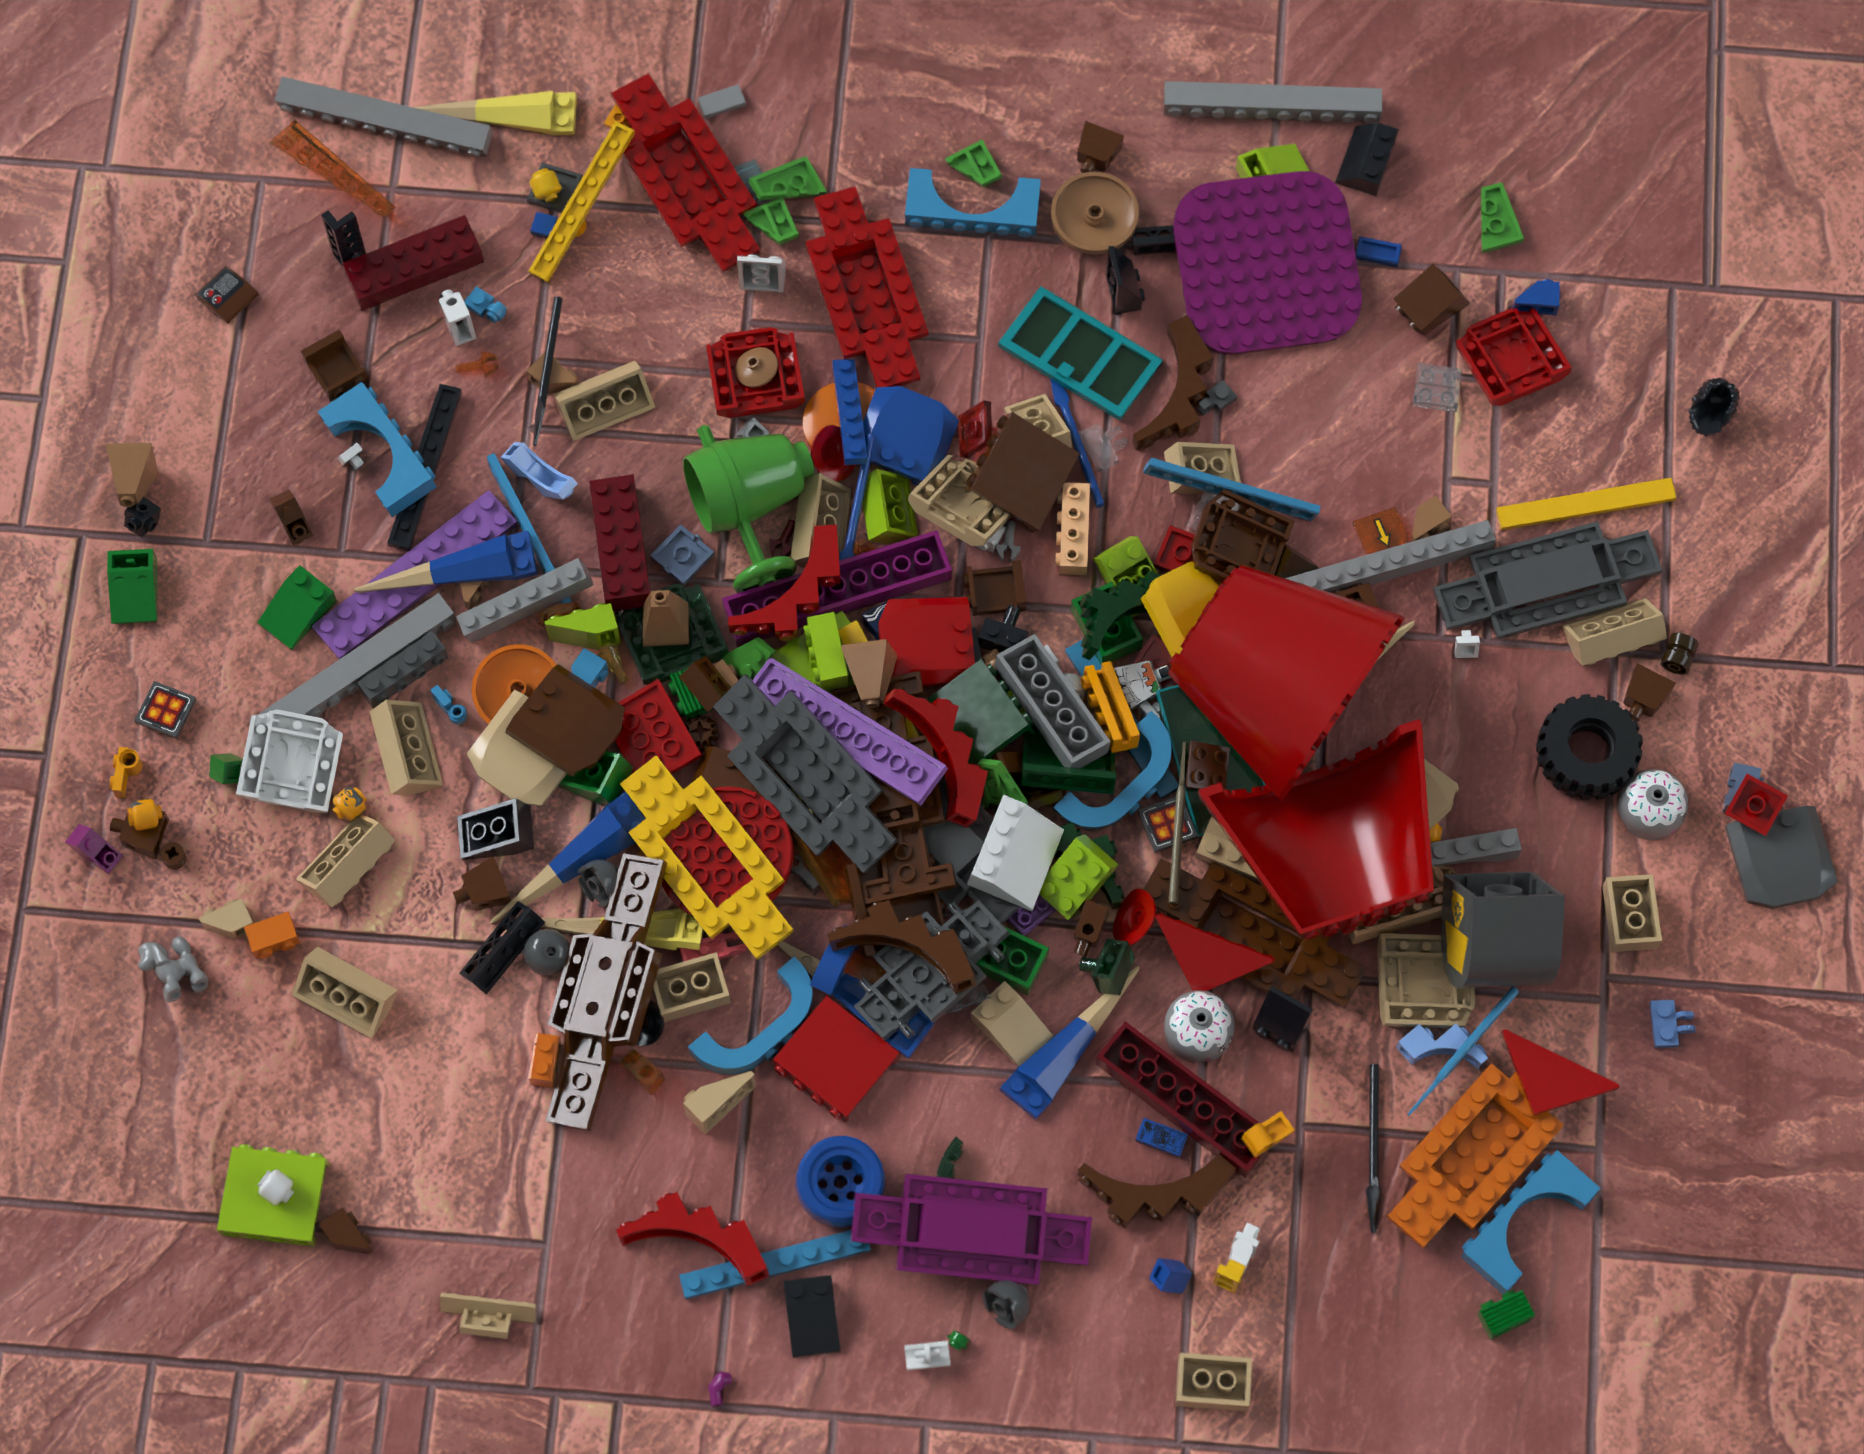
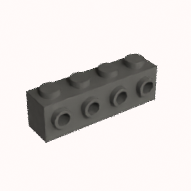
M430 632L358 681L357 684L360 692L374 709L396 693L404 690L415 680L422 678L434 667L441 665L448 659L446 648L434 632Z

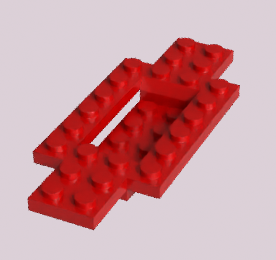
M649 73L612 92V99L631 129L635 131L623 156L680 247L696 239L702 240L722 273L738 265V256L760 253L759 246L740 218V215L744 214V212L755 208L757 203L691 99L688 98L670 107ZM682 130L684 131V133L686 134L687 138H688L689 141L691 142L692 146L694 147V149H695L696 152L698 153L699 157H700L701 160L703 161L704 165L706 166V168H707L708 171L710 172L711 176L713 177V179H714L715 182L717 183L718 187H719L720 190L722 191V193H723V195L725 196L726 200H724V198H723V196L721 195V193L719 192L718 188L716 187V185H715L714 182L712 181L711 177L709 176V174H708L707 171L705 170L704 166H703L702 163L700 162L699 158L697 157V155H696L695 152L693 151L692 147L690 146V144L688 143L687 139H686L685 136L683 135Z
M856 186L814 197V204L825 236L805 241V246L843 359L864 354L876 387L903 386L920 381L921 377L909 341L929 336V332L890 218L868 224ZM875 248H876V251H877V254H878V257H879V260H880V263H881V266H882V269H883V272H884L886 281H885V279H884V276H883V273H882V270H881V267H880V264H879V261H878V258H877V255H876V252H875ZM888 287H889V289H890V292H891V295H892V298H893V301H894V304H895V307H896V310H897V313H898L900 322H899V320H898V317H897V314H896V311H895V308H894V305H893V302H892V299H891V296H890Z

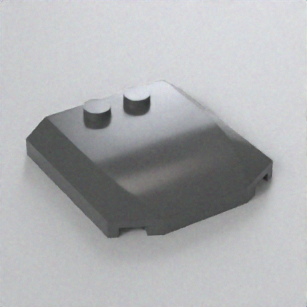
M1802 806L1779 811L1766 836L1737 820L1725 826L1747 903H1757L1765 905L1766 908L1774 909L1813 901L1820 898L1838 882L1815 806Z

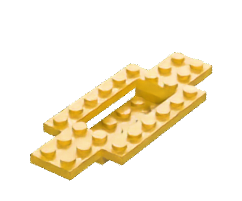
M655 756L620 783L646 817L644 821L628 833L648 858L667 862L663 878L711 939L730 925L758 960L794 932L793 928L767 897L770 892H773L782 885L785 880L702 775L682 789L659 758ZM696 810H700L753 878V880L740 888L718 907L712 903L662 839L670 834L672 829L675 830L680 826V822H685L694 815Z

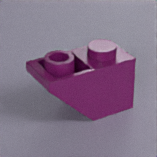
M81 824L75 828L65 841L80 856L108 874L123 856L92 828Z

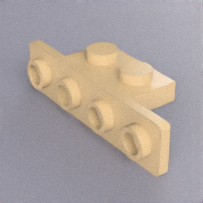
M441 1293L440 1310L442 1312L463 1314L460 1323V1333L508 1339L512 1320L536 1322V1304L457 1295L454 1293Z

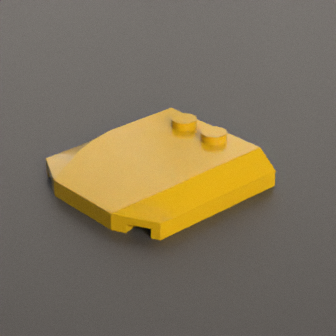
M1188 562L1154 579L1150 583L1146 594L1141 598L1171 657L1175 653L1180 654L1183 649L1180 646L1188 632L1195 626L1203 609L1211 601L1221 583L1223 584L1221 580L1195 569L1194 562Z

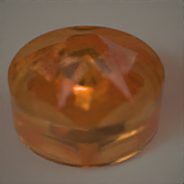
M860 539L854 543L853 554L857 556L876 550L871 541Z

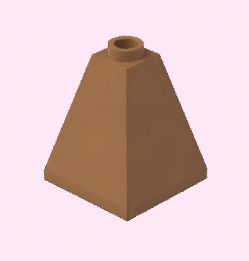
M152 443L106 444L119 504L124 507L137 505L158 476Z
M670 590L651 591L643 604V647L689 644L688 602Z
M887 639L841 645L862 702L867 708L879 707V704L884 703L897 660V653Z

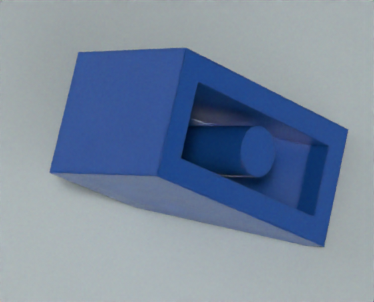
M1550 279L1535 282L1515 299L1512 309H1518V311L1536 309L1538 314L1557 315L1560 300V282H1554Z

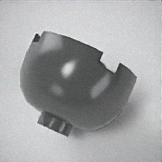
M601 859L592 860L578 870V873L581 872V878L578 881L583 892L589 900L594 901L595 898L600 902L598 904L600 907H605L609 903L611 893L616 885L618 866Z
M544 929L536 931L524 945L523 955L525 963L539 975L549 976L557 974L564 968L570 945L565 936L556 930Z
M1009 1280L998 1281L988 1287L982 1294L988 1312L993 1310L998 1315L995 1321L1004 1328H1015L1024 1321L1029 1313L1028 1291L1021 1284Z

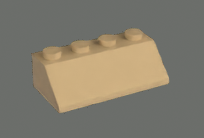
M636 361L553 394L561 417L573 441L655 408L642 369Z
M820 473L804 478V489L798 498L791 558L795 560L796 565L805 568L810 558L814 526L837 525L839 555L845 546L852 489Z
M1646 598L1562 625L1572 653L1582 666L1593 665L1599 660L1614 658L1618 654L1627 651L1633 652L1638 650L1639 647L1655 645L1661 640L1667 639L1663 614Z
M385 700L372 709L370 715L391 795L410 796L442 787L443 782L422 702Z
M360 814L348 823L296 880L322 903L333 908L334 905L339 904L343 900L344 895L350 888L355 887L359 883L360 878L366 871L371 870L375 862L390 850L391 845L396 840L378 821Z
M1212 816L1195 858L1208 864L1212 862L1220 864L1262 885Z
M317 947L304 958L292 995L366 1036L373 1038L392 1007L397 989Z

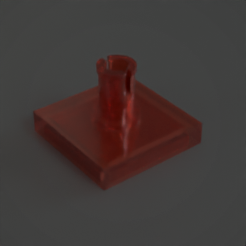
M983 400L958 416L960 457L968 459L987 447L988 439L992 434L995 435L998 427H992L991 402Z

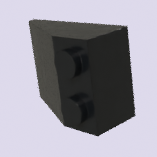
M1108 246L1106 280L1115 315L1141 310L1142 301H1145L1143 288L1138 286V282H1140L1138 269H1134L1133 262L1114 246Z
M517 798L457 816L460 859L462 860L515 855L534 849L531 806Z
M1271 986L1252 1029L1255 1030L1256 1035L1263 1039L1269 1038L1276 1042V1046L1280 1049L1294 1052L1307 1030L1313 1009Z
M831 1275L783 1281L793 1358L840 1352Z

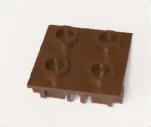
M1190 741V746L1187 747L1189 752L1188 760H1186L1188 767H1185V770H1187L1186 780L1184 781V784H1186L1185 788L1202 789L1221 783L1223 790H1225L1230 748Z

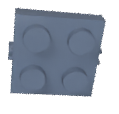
M680 524L650 555V558L663 571H666L668 575H671L680 584L685 586L714 556V551L702 542V538L699 535H693Z

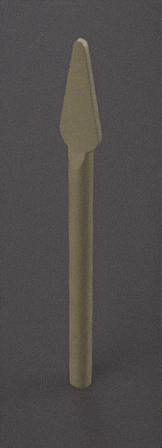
M1183 742L1179 786L1176 793L1169 904H1178L1185 808L1186 742Z

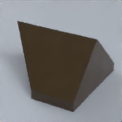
M1285 544L1275 575L1288 578L1319 569V567L1313 561Z

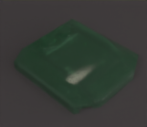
M672 584L659 589L662 591L670 590L688 602L689 644L643 647V607L625 609L620 616L619 614L615 616L617 625L644 685H648L657 679L661 683L670 680L671 673L688 668L705 656L711 663H715L729 653L726 642L700 585L694 584L695 587H685L682 584Z

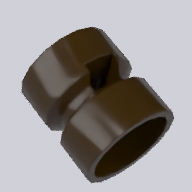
M1672 633L1666 646L1668 650L1664 652L1661 666L1674 674H1688L1693 661L1692 658L1695 656L1699 645L1698 641L1683 633Z

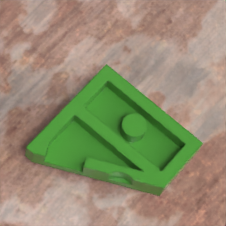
M983 139L945 158L949 166L983 188L1003 178Z
M783 197L744 212V217L747 221L778 245L799 238L798 231Z
M757 637L721 656L720 660L723 659L727 665L731 664L740 677L745 674L753 680L767 660L773 657L775 650L760 637Z
M982 758L977 763L981 769L988 771L983 790L986 803L999 805L1003 795L1028 804L1002 761Z

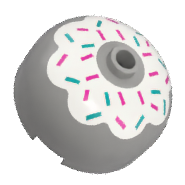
M1658 769L1643 770L1634 774L1622 787L1617 800L1618 815H1620L1623 823L1627 826L1626 829L1637 837L1647 840H1660L1676 832L1685 820L1689 806L1688 795L1682 783L1672 774Z
M1202 990L1190 991L1175 999L1167 1010L1164 1020V1034L1170 1049L1180 1058L1193 1063L1195 1061H1213L1223 1055L1232 1042L1235 1030L1234 1016L1228 1004L1218 995Z

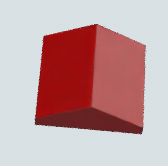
M1747 773L1724 814L1766 836L1788 795Z

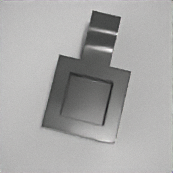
M1222 380L1206 392L1207 398L1199 402L1200 407L1198 411L1203 416L1214 407L1220 412L1237 399V395Z
M797 854L795 859L799 862V865L796 867L792 866L791 873L795 874L798 880L815 896L821 890V878L815 871H809L805 868L803 858Z

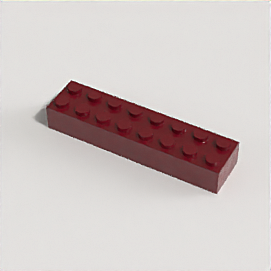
M1126 1021L1096 1056L1095 1064L1215 1156L1220 1154L1244 1178L1249 1175L1267 1152L1265 1151L1255 1158L1242 1140L1244 1133L1259 1123L1257 1120Z

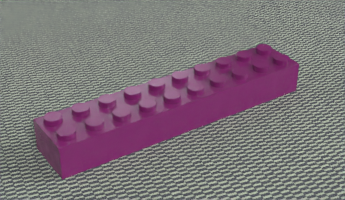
M932 531L839 561L840 584L832 587L818 585L819 611L811 614L797 612L798 628L806 626L807 617L831 612L838 614L841 611L845 614L952 580V569L938 531ZM802 573L722 598L723 610L727 621L729 616L747 614L776 601L794 585ZM775 630L766 634L747 632L745 635H735L734 633L732 635L738 648L757 637H760L762 640L775 636Z

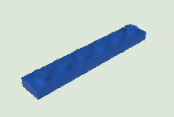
M855 359L832 360L845 465L867 464L868 457Z

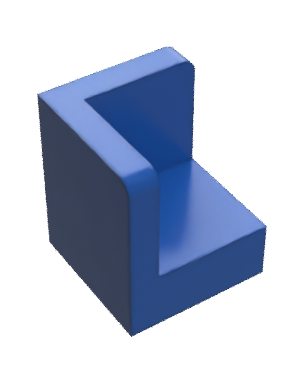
M1158 1258L1149 1279L1160 1291L1182 1294L1192 1273L1179 1260Z

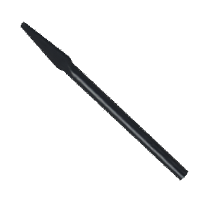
M554 297L535 411L533 446L537 445L546 408L563 301L561 297Z
M1370 1064L1369 1186L1366 1188L1371 1233L1374 1234L1377 1229L1382 1195L1381 1189L1378 1186V1064Z

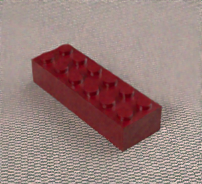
M463 215L346 261L342 265L361 311H364L482 264L484 259L482 250L466 215Z
M634 474L591 480L589 485L605 604L611 603L613 611L643 607L651 590Z

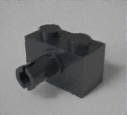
M1008 605L1002 622L986 617L978 636L979 647L989 651L997 648L999 653L1028 638L1029 631L1015 627L1021 609L1015 607L1013 613L1014 605Z

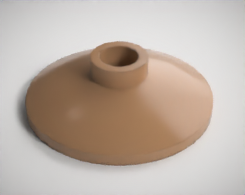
M756 347L750 349L738 359L735 366L736 377L746 387H761L770 382L775 376L778 369V360L775 354L767 348Z

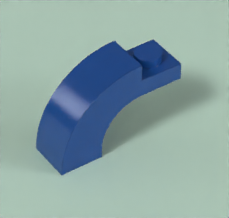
M829 944L818 964L810 986L831 995L838 987L851 957L859 946H851L833 952Z

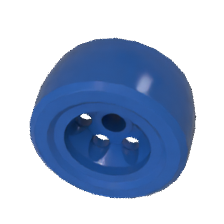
M833 1136L814 1144L804 1154L798 1164L795 1175V1188L803 1209L814 1220L830 1227L846 1228L852 1226L855 1198L848 1200L846 1197L847 1193L883 1196L885 1191V1173L876 1152L866 1143L849 1136ZM846 1161L850 1162L852 1168L844 1170L842 1164ZM832 1164L834 1166L833 1172H826L825 1166ZM855 1176H861L863 1182L861 1184H855L853 1178ZM837 1179H842V1182L845 1181L847 1184L842 1189L834 1186ZM819 1181H826L827 1187L821 1189L818 1186ZM832 1194L837 1196L838 1201L829 1200V1196Z

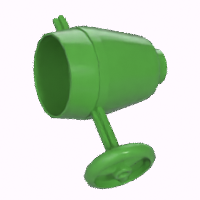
M702 425L701 428L697 429V433L703 447L683 458V471L690 498L705 530L710 534L734 529L739 530L753 565L737 575L733 582L735 592L739 593L758 586L762 587L765 584L793 576L797 570L795 560L787 556L765 559L751 524L801 494L804 489V478L814 475V466L807 446L803 441L792 444L789 438L783 434L715 441L709 425Z

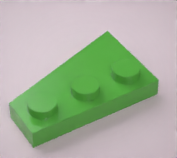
M807 156L751 177L749 180V184L759 200L779 199L781 197L783 199L814 197L827 193Z
M1500 182L1482 187L1480 192L1482 254L1523 243L1524 237L1503 183Z

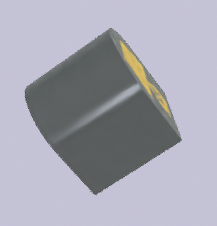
M1533 871L1444 874L1441 948L1444 967L1451 984L1455 988L1550 985L1553 983L1561 963L1565 895Z

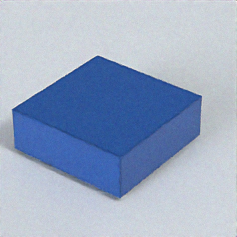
M536 212L530 233L547 238L558 218Z

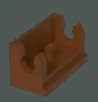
M706 656L694 662L679 676L707 712L711 711L713 706L731 689V686Z

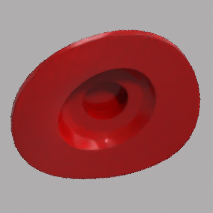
M836 425L823 427L815 436L811 445L813 465L820 474L834 481H842L850 476L855 465H845L840 427Z
M1138 888L1132 890L1124 899L1117 912L1113 924V936L1119 945H1134L1146 935L1155 923V901L1146 890Z

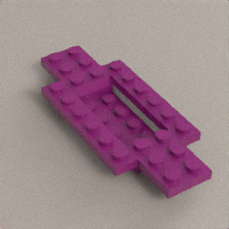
M905 1174L903 1198L855 1193L851 1242L898 1246L896 1271L995 1281L1009 1280L1016 1283L1039 1285L1041 1261L1088 1265L1092 1217L1045 1212L1047 1188Z

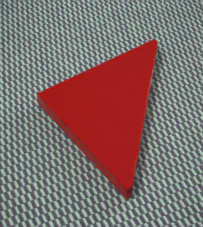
M1162 913L1155 915L1192 991L1210 990L1275 961V958L1271 955L1267 956L1253 948L1231 942L1212 932L1200 930L1181 920L1169 918Z
M1504 1029L1501 1031L1533 1116L1620 1088L1618 1083L1509 1030Z

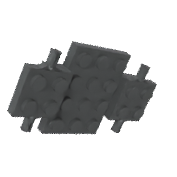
M979 900L963 911L955 902L951 903L952 906L949 904L947 909L954 916L942 926L926 911L922 914V917L931 937H934L940 931L954 929L975 975L977 985L987 978L984 972L976 965L979 960L988 954H991L997 962H1001L1000 958L1004 959L1005 955L1002 954L997 946L1009 936V933ZM886 945L873 957L887 973L873 985L866 977L862 978L863 982L859 981L858 985L866 993L863 999L854 1005V1008L884 1041L899 1030L903 1032L907 1039L912 1038L911 1035H915V1031L907 1023L920 1010L934 1023L975 987L954 994L947 980L926 960L907 950Z

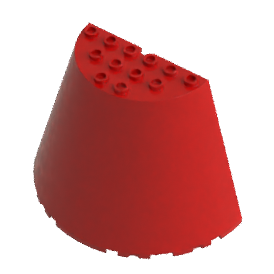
M1240 565L1239 568L1235 567L1223 584L1221 583L1211 601L1203 609L1197 623L1190 629L1180 646L1183 648L1180 654L1175 653L1170 660L1169 665L1172 667L1168 674L1272 792L1283 801L1315 754L1316 750L1312 746L1317 749L1319 748L1386 648L1385 644L1390 642L1405 617Z
M1420 719L1397 726L1388 737L1377 742L1378 748L1376 750L1369 746L1355 753V758L1349 760L1344 758L1334 764L1300 775L1283 801L1267 785L1251 788L1252 792H1247L1246 789L1232 790V794L1229 789L1223 790L1221 783L1198 790L1202 803L1301 938L1308 940L1321 936L1329 937L1341 931L1345 935L1356 931V927L1364 925L1365 928L1376 925L1378 923L1377 920L1385 916L1399 914L1404 911V908L1429 900V895L1434 891L1423 735Z

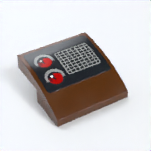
M228 266L219 271L195 294L198 301L209 307L214 315L227 324L259 295L258 291Z

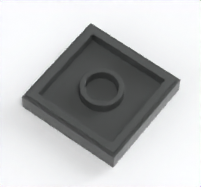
M541 163L539 170L547 168L554 171L562 189L557 194V199L547 203L545 200L536 199L531 189L527 203L562 213L581 181L583 174Z

